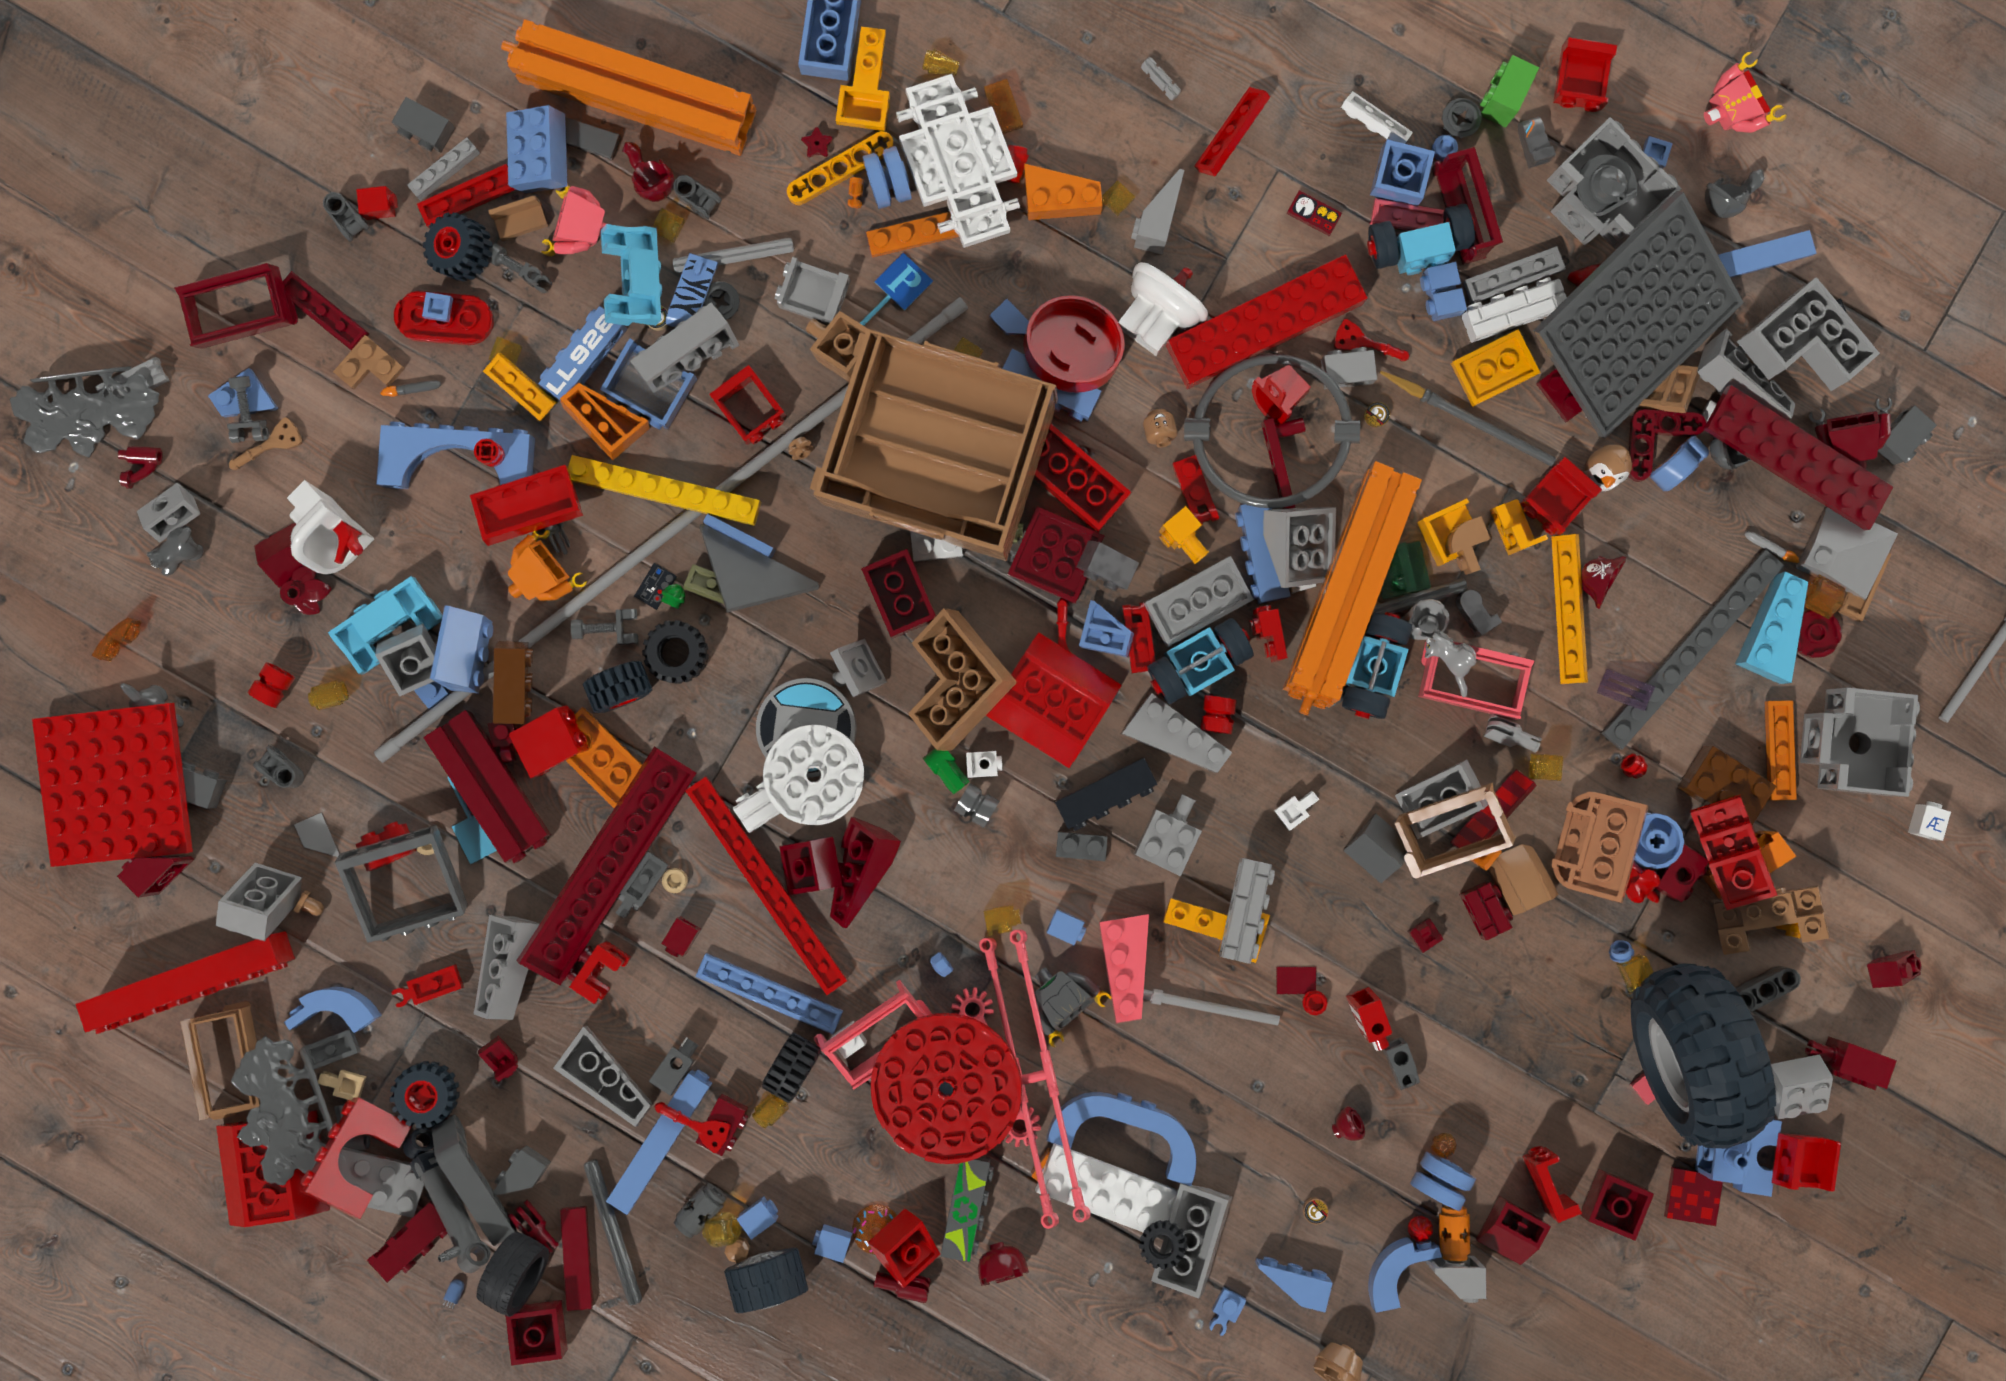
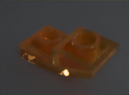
M126 618L119 622L103 637L91 656L99 660L112 661L120 651L121 642L131 644L138 637L142 621Z

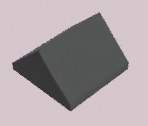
M1376 813L1343 850L1379 883L1385 881L1405 862L1404 856L1407 853L1399 833Z

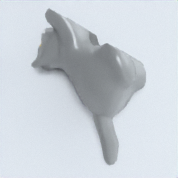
M1434 629L1433 636L1426 640L1425 658L1436 656L1445 662L1449 670L1455 675L1461 695L1464 698L1467 696L1468 690L1464 676L1476 664V652L1465 643L1455 645L1451 637L1438 629Z

